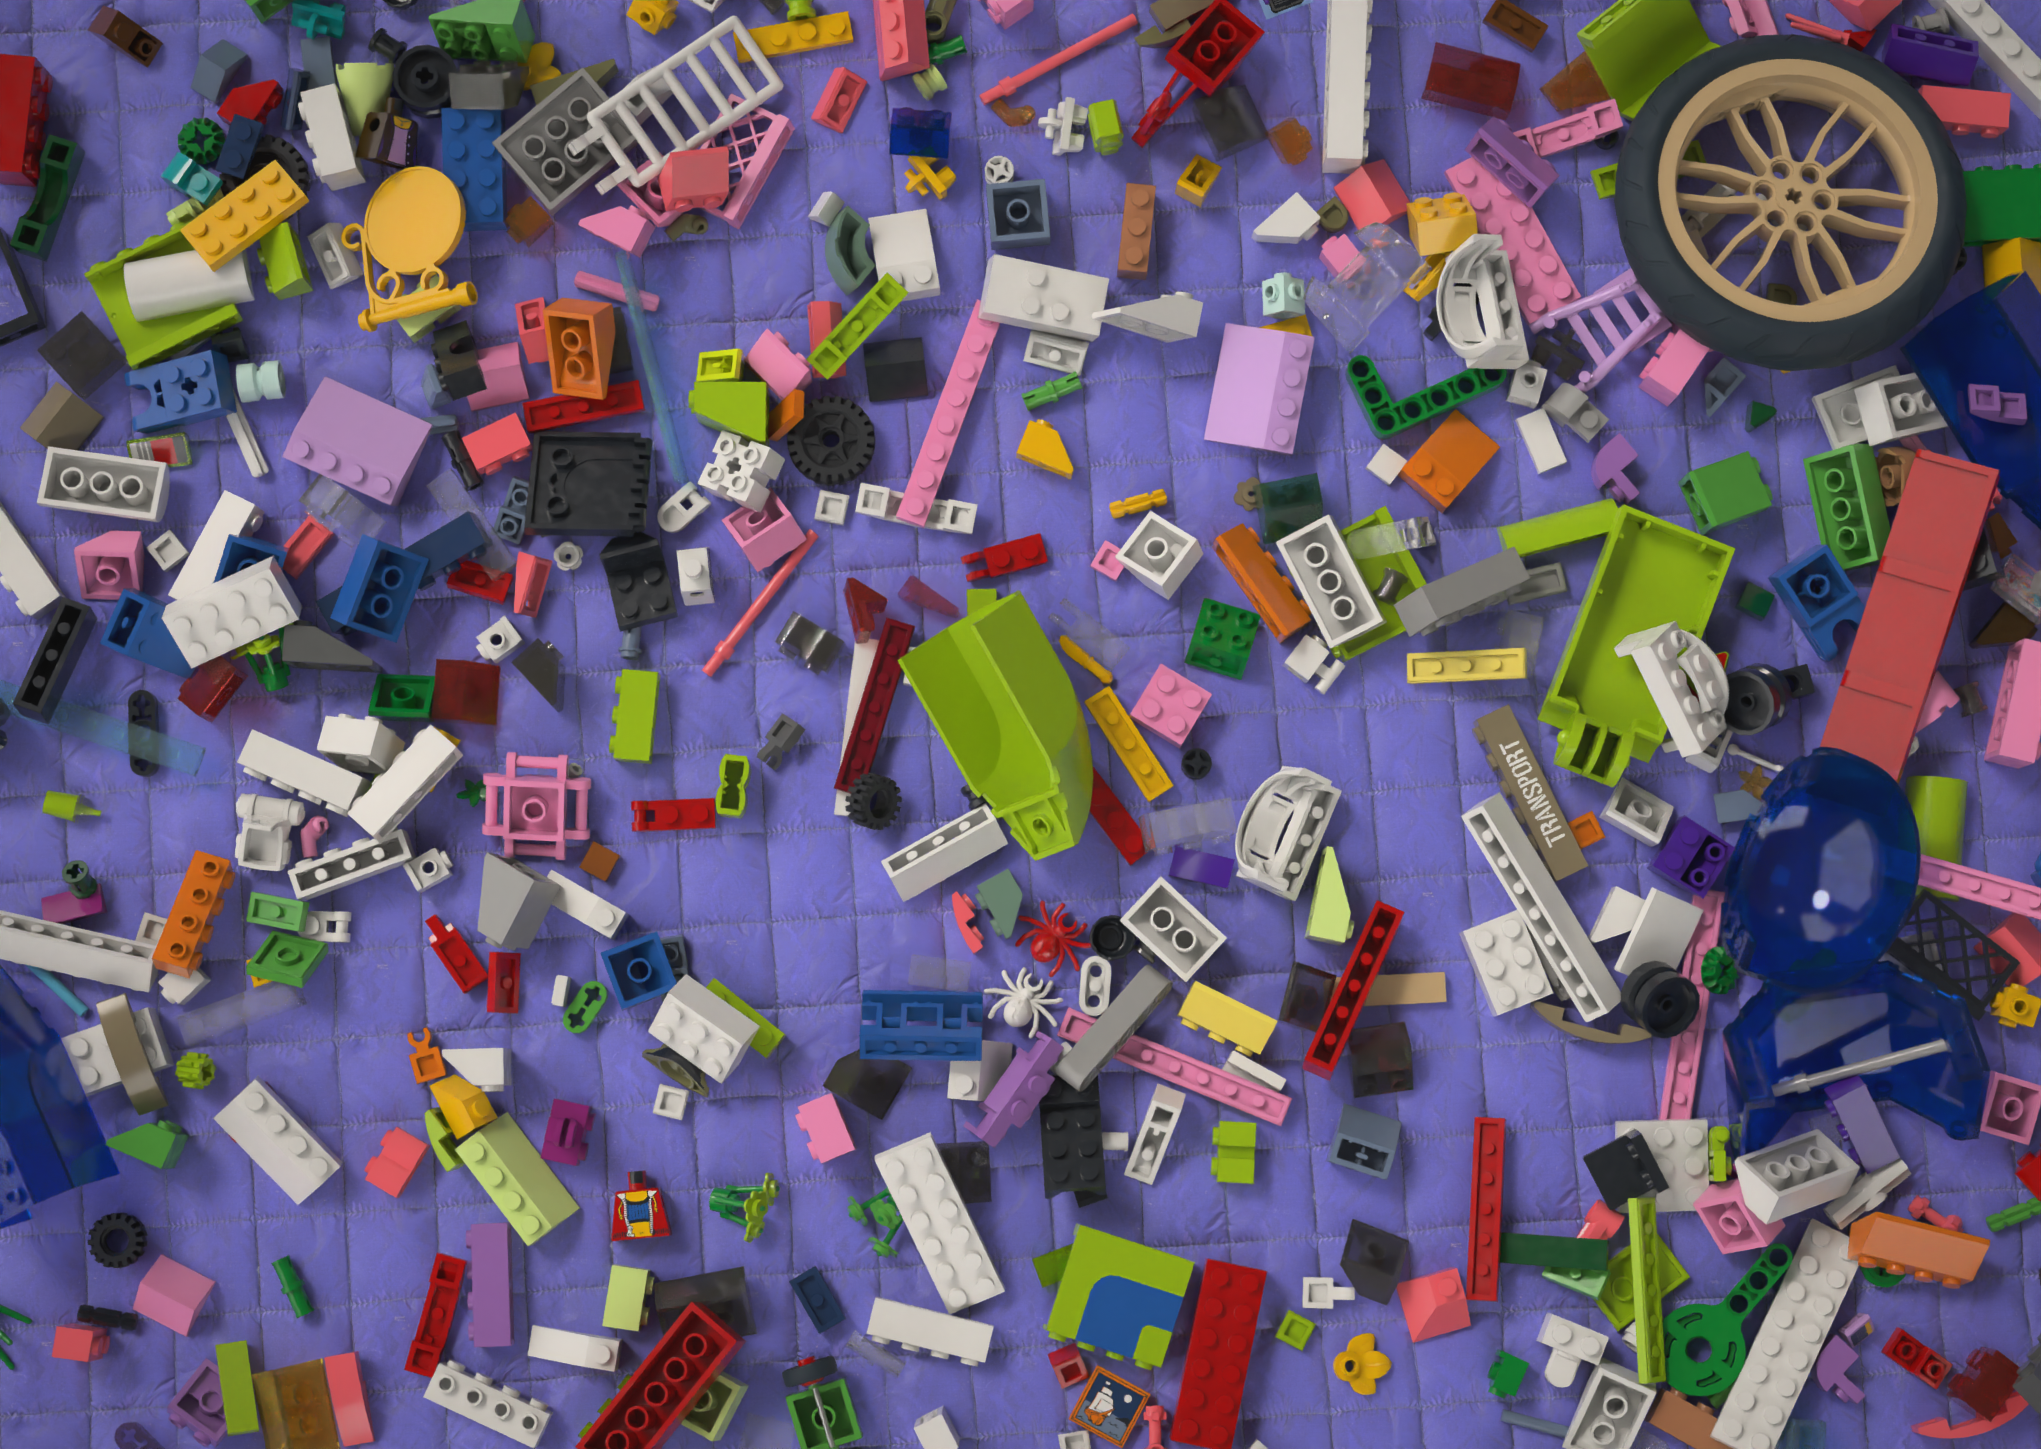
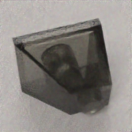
M1293 961L1279 1008L1277 1023L1316 1033L1330 1004L1337 975Z
M860 1049L837 1060L823 1087L883 1120L912 1067L900 1060L860 1059Z
M1352 1219L1340 1266L1358 1295L1387 1306L1399 1283L1409 1240Z

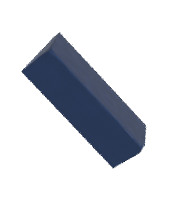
M289 68L281 117V126L285 130L302 129L303 120L298 103L303 102L300 92L308 90L310 71Z

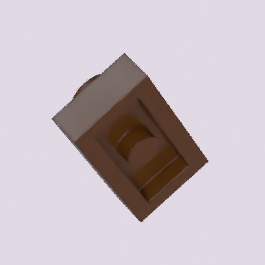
M1496 0L1482 22L1531 53L1548 28L1547 24L1508 0Z

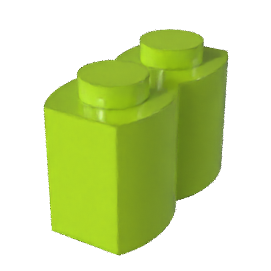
M1111 99L1092 103L1088 107L1089 114L1087 117L1094 150L1098 153L1101 152V155L1114 154L1123 145L1122 139L1124 137L1117 101Z
M725 754L719 767V777L722 784L716 794V809L721 817L742 819L748 806V796L745 789L751 779V764L747 756Z

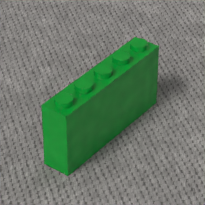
M2018 164L2005 166L2001 170H1993L1992 166L1977 167L1975 171H1964L1962 168L1967 201L1963 247H1981L1985 244L2018 237L2041 243V164H2036L2033 168L2023 169L2022 165Z

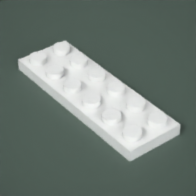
M931 1132L875 1155V1162L949 1315L1005 1292V1286Z

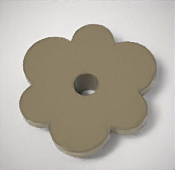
M1251 477L1246 483L1239 482L1237 484L1238 491L1234 494L1236 504L1243 505L1246 511H1251L1253 508L1261 509L1265 506L1266 499L1264 496L1267 494V488L1260 486V481L1257 478ZM1252 492L1254 496L1251 497L1248 493Z

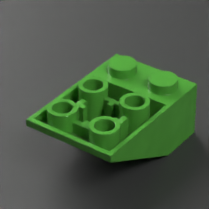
M476 0L431 14L428 18L439 47L453 59L465 58L480 61L492 60L508 63H527L535 39V33L523 0Z

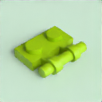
M1714 1126L1708 1131L1709 1181H1726V1175H1731V1157H1727L1726 1150H1724V1144L1730 1139V1132L1724 1126Z

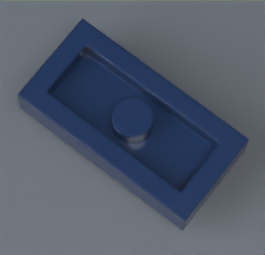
M234 114L215 170L246 181L265 125Z
M816 1266L789 1281L819 1334L846 1319Z

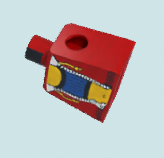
M646 1170L628 1172L629 1190L616 1191L612 1241L672 1235L661 1188H647Z

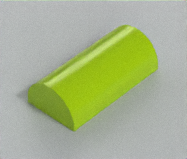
M1937 776L1906 777L1901 848L1962 865L1968 782L1961 779ZM1898 880L1897 896L1917 898L1920 892L1926 889L1939 900L1959 901L1957 896Z

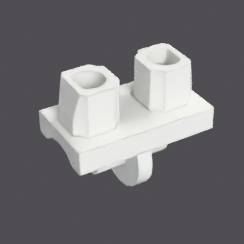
M1066 97L1065 102L1058 103V111L1050 108L1048 109V116L1038 120V126L1046 129L1045 138L1053 139L1054 137L1052 155L1061 156L1065 152H1080L1083 149L1084 135L1071 133L1072 124L1080 126L1085 124L1088 108L1075 104V98Z

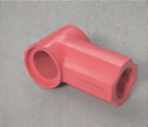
M1598 1199L1584 1219L1585 1224L1576 1238L1610 1239L1621 1226L1625 1216L1615 1209L1610 1210L1605 1202Z

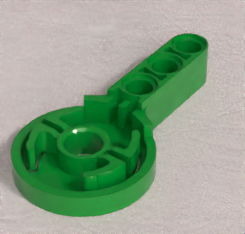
M1776 1243L1769 1246L1721 1303L1717 1305H1685L1672 1311L1663 1319L1664 1340L1667 1332H1669L1664 1348L1665 1357L1670 1356L1665 1358L1666 1382L1688 1395L1710 1396L1725 1390L1737 1379L1742 1371L1746 1356L1745 1340L1741 1332L1742 1322L1790 1267L1792 1253L1786 1245ZM1781 1249L1787 1254L1788 1259L1783 1266H1774L1770 1262L1769 1255L1773 1250ZM1756 1272L1765 1274L1768 1279L1767 1286L1761 1290L1754 1289L1749 1282L1751 1275ZM1741 1295L1747 1299L1748 1307L1744 1312L1737 1313L1731 1309L1730 1300L1734 1296ZM1693 1314L1692 1316L1686 1317V1318L1680 1320L1679 1322H1677L1679 1319H1681V1318H1683V1317H1685V1316H1688V1315ZM1695 1338H1703L1711 1345V1356L1704 1362L1693 1361L1687 1353L1688 1344ZM1729 1342H1734L1730 1344V1352L1727 1361H1722V1359L1725 1360L1727 1357L1729 1350ZM1736 1351L1734 1363H1733V1365H1732V1367H1731V1364H1732L1733 1358H1734V1352ZM1712 1371H1714L1715 1374H1714V1376H1712L1711 1378L1706 1379V1380H1703V1381H1698V1385H1699V1386H1706V1387H1698V1386L1696 1385V1381H1697V1380H1702V1379H1705V1378H1707V1377L1713 1375V1372H1712Z

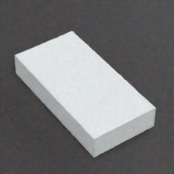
M1544 408L1515 420L1538 474L1566 464L1567 460Z

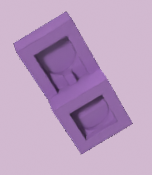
M1969 384L1970 413L1996 422L2016 425L2025 424L2027 421L2025 394L1999 392V386Z

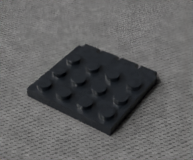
M534 431L524 524L525 535L634 537V532L644 531L646 528L652 439L642 438L641 433Z

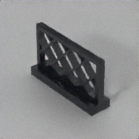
M1926 889L1920 892L1889 934L1883 936L1877 946L1969 1017L1978 1021L1986 1013L1984 1010L2020 964L2012 955ZM1926 898L1935 905V918L1920 919L1919 907ZM1941 910L1949 916H1941ZM1914 915V916H1915V920L1909 921V920L1912 918V916ZM1954 919L1958 922L1960 936L1944 938L1942 921ZM1937 922L1939 938L1923 940L1921 924ZM1916 924L1918 941L1906 943L1898 937V934L1905 926ZM1965 929L1972 934L1965 935ZM1966 939H1980L1982 941L1983 954L1968 956ZM1960 940L1962 957L1947 959L1945 942ZM1939 943L1941 960L1929 961L1926 959L1924 945ZM1911 946H1918L1919 952H1917ZM1988 946L1995 952L1989 953ZM2002 956L2009 962L2002 973L1991 974L1989 957ZM1984 958L1986 975L1970 977L1968 960ZM1963 961L1965 978L1952 979L1948 974L1947 963ZM1942 964V970L1935 965ZM1997 978L1996 981L1992 983V979ZM1986 979L1988 991L1979 1000L1972 994L1971 981ZM1965 982V983H1966V989H1965L1963 986H1961L1959 983Z

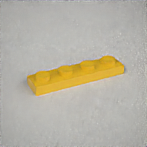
M848 11L747 30L766 58L854 42ZM733 32L738 62L754 61L735 32Z
M1110 686L1084 701L1085 706L1148 803L1174 786Z

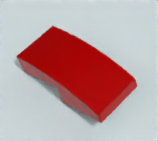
M1899 1327L1895 1329L1881 1350L1882 1354L1936 1390L1953 1365Z

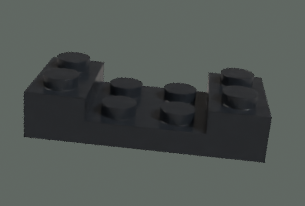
M1051 1075L1055 1080L1051 1084L1048 1093L1039 1101L1045 1199H1051L1062 1192L1088 1190L1098 1195H1106L1098 1075L1081 1092L1058 1075Z

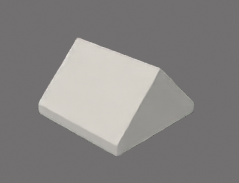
M1622 777L1599 818L1644 844L1653 847L1661 841L1674 807Z

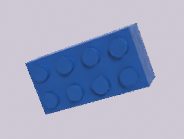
M501 106L441 108L443 174L457 185L463 196L466 210L463 232L508 230L506 160L492 144L505 132V114Z

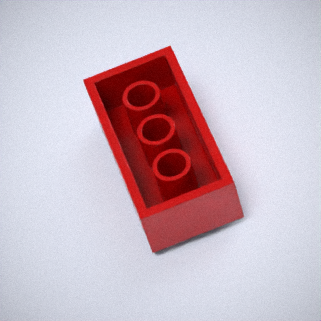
M0 54V183L3 185L37 187V179H40L41 150H44L46 144V134L43 132L44 121L49 119V105L46 104L47 93L52 91L53 79L36 57Z

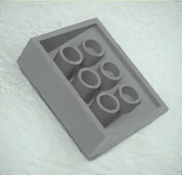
M581 68L492 142L494 147L551 216L616 163L600 138L575 156L567 147L572 141L593 128L587 120V114L609 99L584 68ZM616 110L601 118L625 154L639 144Z

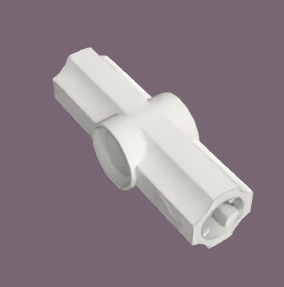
M1900 1158L1869 1174L1865 1172L1854 1179L1848 1194L1836 1198L1823 1210L1829 1220L1839 1230H1842L1864 1211L1868 1212L1887 1198V1193L1908 1178L1911 1172Z

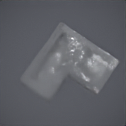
M321 474L316 477L298 500L307 507L304 513L330 532L337 529L341 532L338 538L351 548L355 544H359L362 534L375 538L387 523L343 487Z

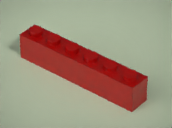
M1379 900L1376 901L1305 1056L1302 1069L1326 1080H1331L1402 923L1404 911Z

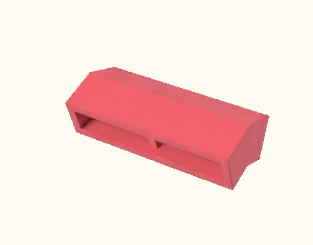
M811 301L807 305L811 353L842 321L841 303ZM846 361L830 379L847 376ZM812 366L813 378H825Z

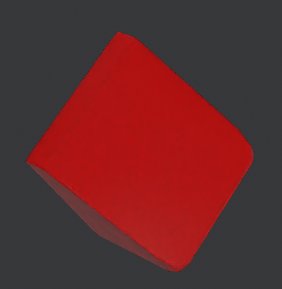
M1075 1343L1048 1354L1062 1389L1090 1377Z

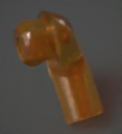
M1001 98L991 106V110L1010 127L1026 126L1036 116L1033 107L1025 105L1024 107L1010 108Z

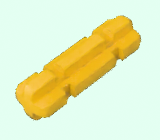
M1164 489L1152 491V494L1149 495L1147 492L1126 498L1124 502H1121V500L1111 502L1109 504L1110 513L1114 519L1124 517L1126 513L1131 515L1152 509V506L1156 508L1167 504V496Z

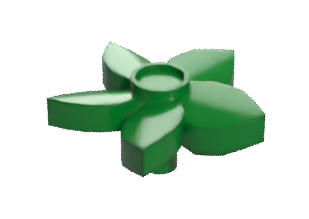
M465 779L466 790L456 794L457 798L460 799L469 798L470 805L475 807L479 800L486 801V785L483 784V780L478 781L475 785L472 781Z

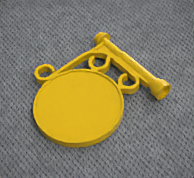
M416 166L403 169L391 175L379 186L372 196L366 210L364 227L357 223H351L342 232L341 240L345 247L352 251L362 250L365 283L370 308L364 309L358 315V323L363 331L374 332L377 330V324L399 318L405 319L453 305L467 307L476 304L478 301L477 290L471 281L459 283L456 285V288L451 290L447 288L449 282L447 274L438 268L454 252L462 237L465 227L466 210L463 196L457 185L449 177L435 169ZM359 230L361 244L359 242L351 244L352 234ZM372 255L381 265L390 269L379 277L376 288L385 292L387 283L392 279L396 281V286L389 299L382 298L376 291ZM401 274H422L420 285L424 291L402 296L405 283ZM439 274L438 285L430 289L429 281L431 277Z

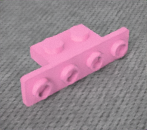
M1722 0L1723 4L1729 7L1732 16L1729 18V22L1734 33H1738L1739 36L1746 38L1761 35H1779L1767 0Z

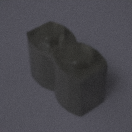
M794 611L775 641L780 646L778 652L791 660H794L795 656L806 661L804 667L816 675H819L821 671L828 674L846 645L837 636Z

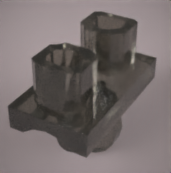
M1570 328L1567 335L1556 329L1552 337L1561 342L1560 346L1541 335H1538L1535 340L1537 345L1533 350L1531 360L1540 363L1544 367L1551 354H1555L1562 360L1554 373L1566 381L1574 375L1577 369L1581 370L1585 363L1582 359L1565 350L1568 346L1578 351L1582 345L1572 339L1576 332L1572 328Z

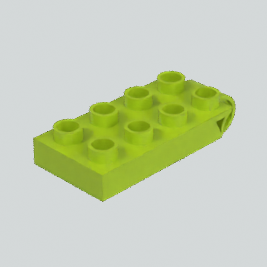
M1622 505L1617 509L1611 529L1607 534L1537 720L1561 730L1557 735L1558 746L1554 756V765L1614 787L1624 769L1629 767L1630 757L1649 763L1655 750L1663 742L1668 727L1632 654L1618 658L1614 648L1627 635L1673 621L1677 622L1679 629L1685 630L1701 640L1735 548L1627 505ZM1686 647L1677 654V658L1687 650ZM1679 665V669H1681V670L1684 671V673H1685V675H1686V678H1687V675H1688V674H1687L1686 671Z

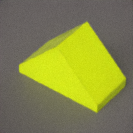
M729 349L699 353L696 382H742L745 364L743 350Z

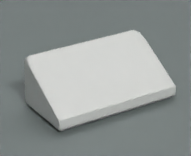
M327 223L307 236L330 289H335L363 275L354 251L348 249L342 243L341 235L344 228L341 223Z
M1031 330L1023 361L1070 374L1076 371L1077 375L1080 376L1089 342Z

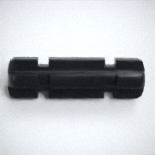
M80 1305L77 1320L87 1323L93 1321V1324L114 1328L121 1326V1329L132 1331L137 1327L138 1315L128 1312L122 1314V1311L101 1307L94 1309V1306Z

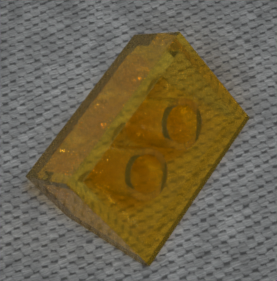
M322 1358L252 1374L266 1449H340Z

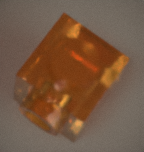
M1287 118L1264 133L1280 162L1283 164L1291 163L1292 166L1304 161L1308 157L1306 153L1313 149L1310 144L1312 137L1308 129L1304 125L1300 126L1296 118Z
M531 196L522 204H515L508 211V217L505 219L509 227L506 231L507 234L517 244L523 242L528 248L554 224L549 214Z

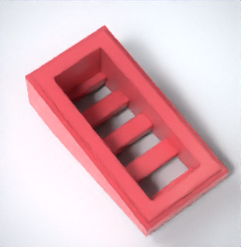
M519 551L516 565L515 613L534 618L537 617L552 565L551 560Z

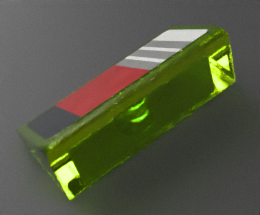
M185 432L126 441L129 458L165 462L169 468L193 465L189 435Z

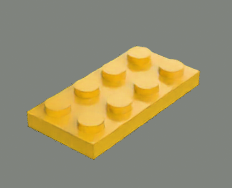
M274 160L180 229V231L210 269L215 272L310 201L280 164Z

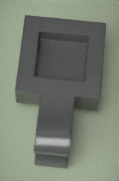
M782 713L765 736L769 742L758 752L757 758L765 762L773 770H776L782 762V751L789 753L806 729Z

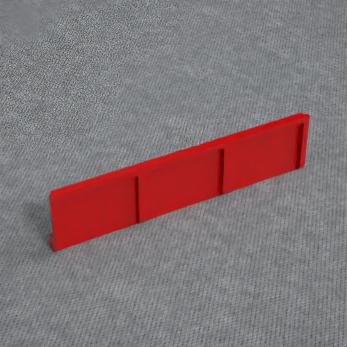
M1917 449L1805 789L1806 792L1812 793L1813 797L1821 796L1886 817L1890 813L2000 479V470L1937 454L1929 449Z

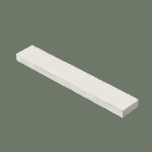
M855 637L840 766L879 640ZM837 790L834 815L848 817L851 812H847L845 806L850 805V802H846L845 799L846 796H851V794Z

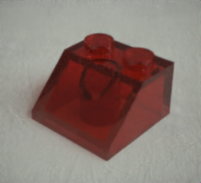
M222 655L198 665L200 670L193 679L191 677L188 678L179 689L181 694L178 699L199 717L211 723L248 677L246 673Z
M436 659L432 719L440 723L497 726L501 666L465 660Z

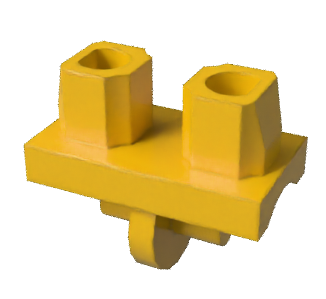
M931 144L918 151L915 148L911 149L907 153L909 156L908 161L917 171L918 175L911 168L904 173L910 180L905 189L908 193L917 189L923 197L929 192L924 185L926 183L941 201L947 196V189L957 180L956 175L947 165L936 174L931 170L930 166L940 159V156Z

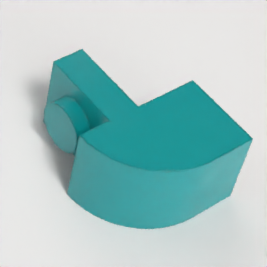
M180 152L175 154L160 176L168 185L189 198L193 197L205 206L209 205L224 183L220 178Z

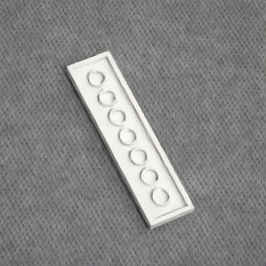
M1813 1218L1810 1220L1792 1258V1263L1782 1279L1748 1352L1742 1371L1735 1380L1709 1437L1733 1449H1775L1859 1266L1858 1261L1847 1259L1849 1236Z

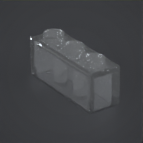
M1231 798L1147 813L1138 817L1145 853L1154 851L1155 856L1173 853L1172 848L1183 846L1184 851L1200 848L1203 841L1212 840L1213 845L1230 842L1229 836L1238 833Z

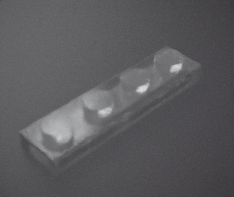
M449 468L426 485L450 521L467 511L477 515L493 544L486 548L487 553L477 559L491 580L496 582L516 567V559L466 490L454 470Z

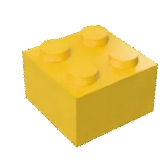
M1453 192L1445 194L1443 198L1431 199L1429 197H1421L1415 199L1414 202L1406 203L1409 237L1420 256L1455 251L1473 234H1478L1476 213L1465 194L1461 195L1460 193Z

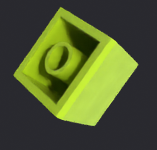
M694 382V390H689L688 402L691 414L696 415L699 423L719 432L724 430L735 434L749 443L754 441L769 447L770 393L766 382Z

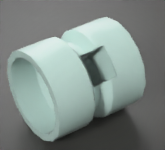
M280 360L265 361L261 367H258L255 363L237 365L236 381L242 403L259 401L262 396H265L267 400L285 398V377Z

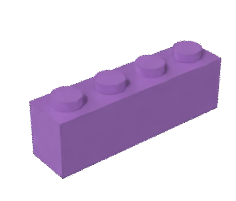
M511 1223L471 1224V1230L466 1231V1247L471 1249L472 1261H467V1278L472 1279V1292H468L467 1303L468 1310H473V1322H469L468 1325L469 1341H474V1347L514 1345Z

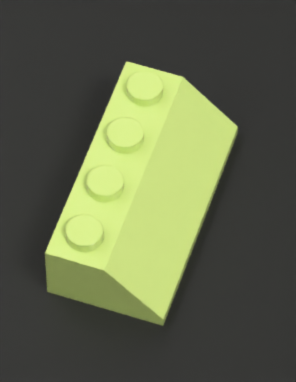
M508 1112L476 1132L455 1149L527 1246L535 1244L580 1209L579 1205L545 1160L540 1158L541 1155Z

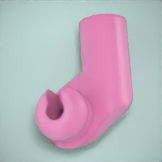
M314 816L301 829L300 838L303 858L318 856L316 841L329 827V822L324 816Z

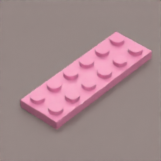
M1473 157L1444 172L1453 191L1461 195L1465 194L1474 209L1478 234L1502 235L1503 245L1497 250H1507L1519 311L1527 325L1535 322L1547 312L1580 300V293L1532 207L1530 209Z

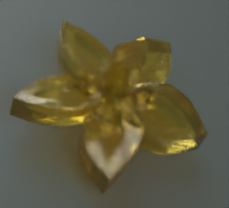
M1760 764L1753 769L1751 774L1747 771H1738L1741 780L1746 782L1740 787V790L1744 789L1748 793L1752 790L1753 796L1761 800L1763 788L1770 786L1773 781L1768 777H1761L1762 769Z

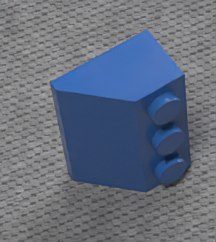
M362 534L330 618L346 626L397 643L429 559Z

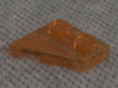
M1585 51L1539 88L1557 112L1611 99Z

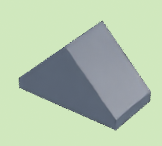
M224 39L220 40L200 55L191 89L217 104L248 57V54Z

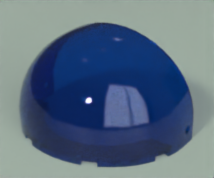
M1818 747L1812 750L1811 755L1807 757L1800 755L1778 773L1760 796L1764 801L1756 815L1749 814L1732 853L1724 885L1729 887L1727 903H1721L1722 942L1727 956L1733 958L1735 962L1733 967L1738 972L1754 979L1799 993H1821L1842 987L1859 978L1882 958L1898 937L1909 915L1917 890L1921 863V847L1916 818L1911 804L1899 784L1881 767L1862 757L1842 749Z

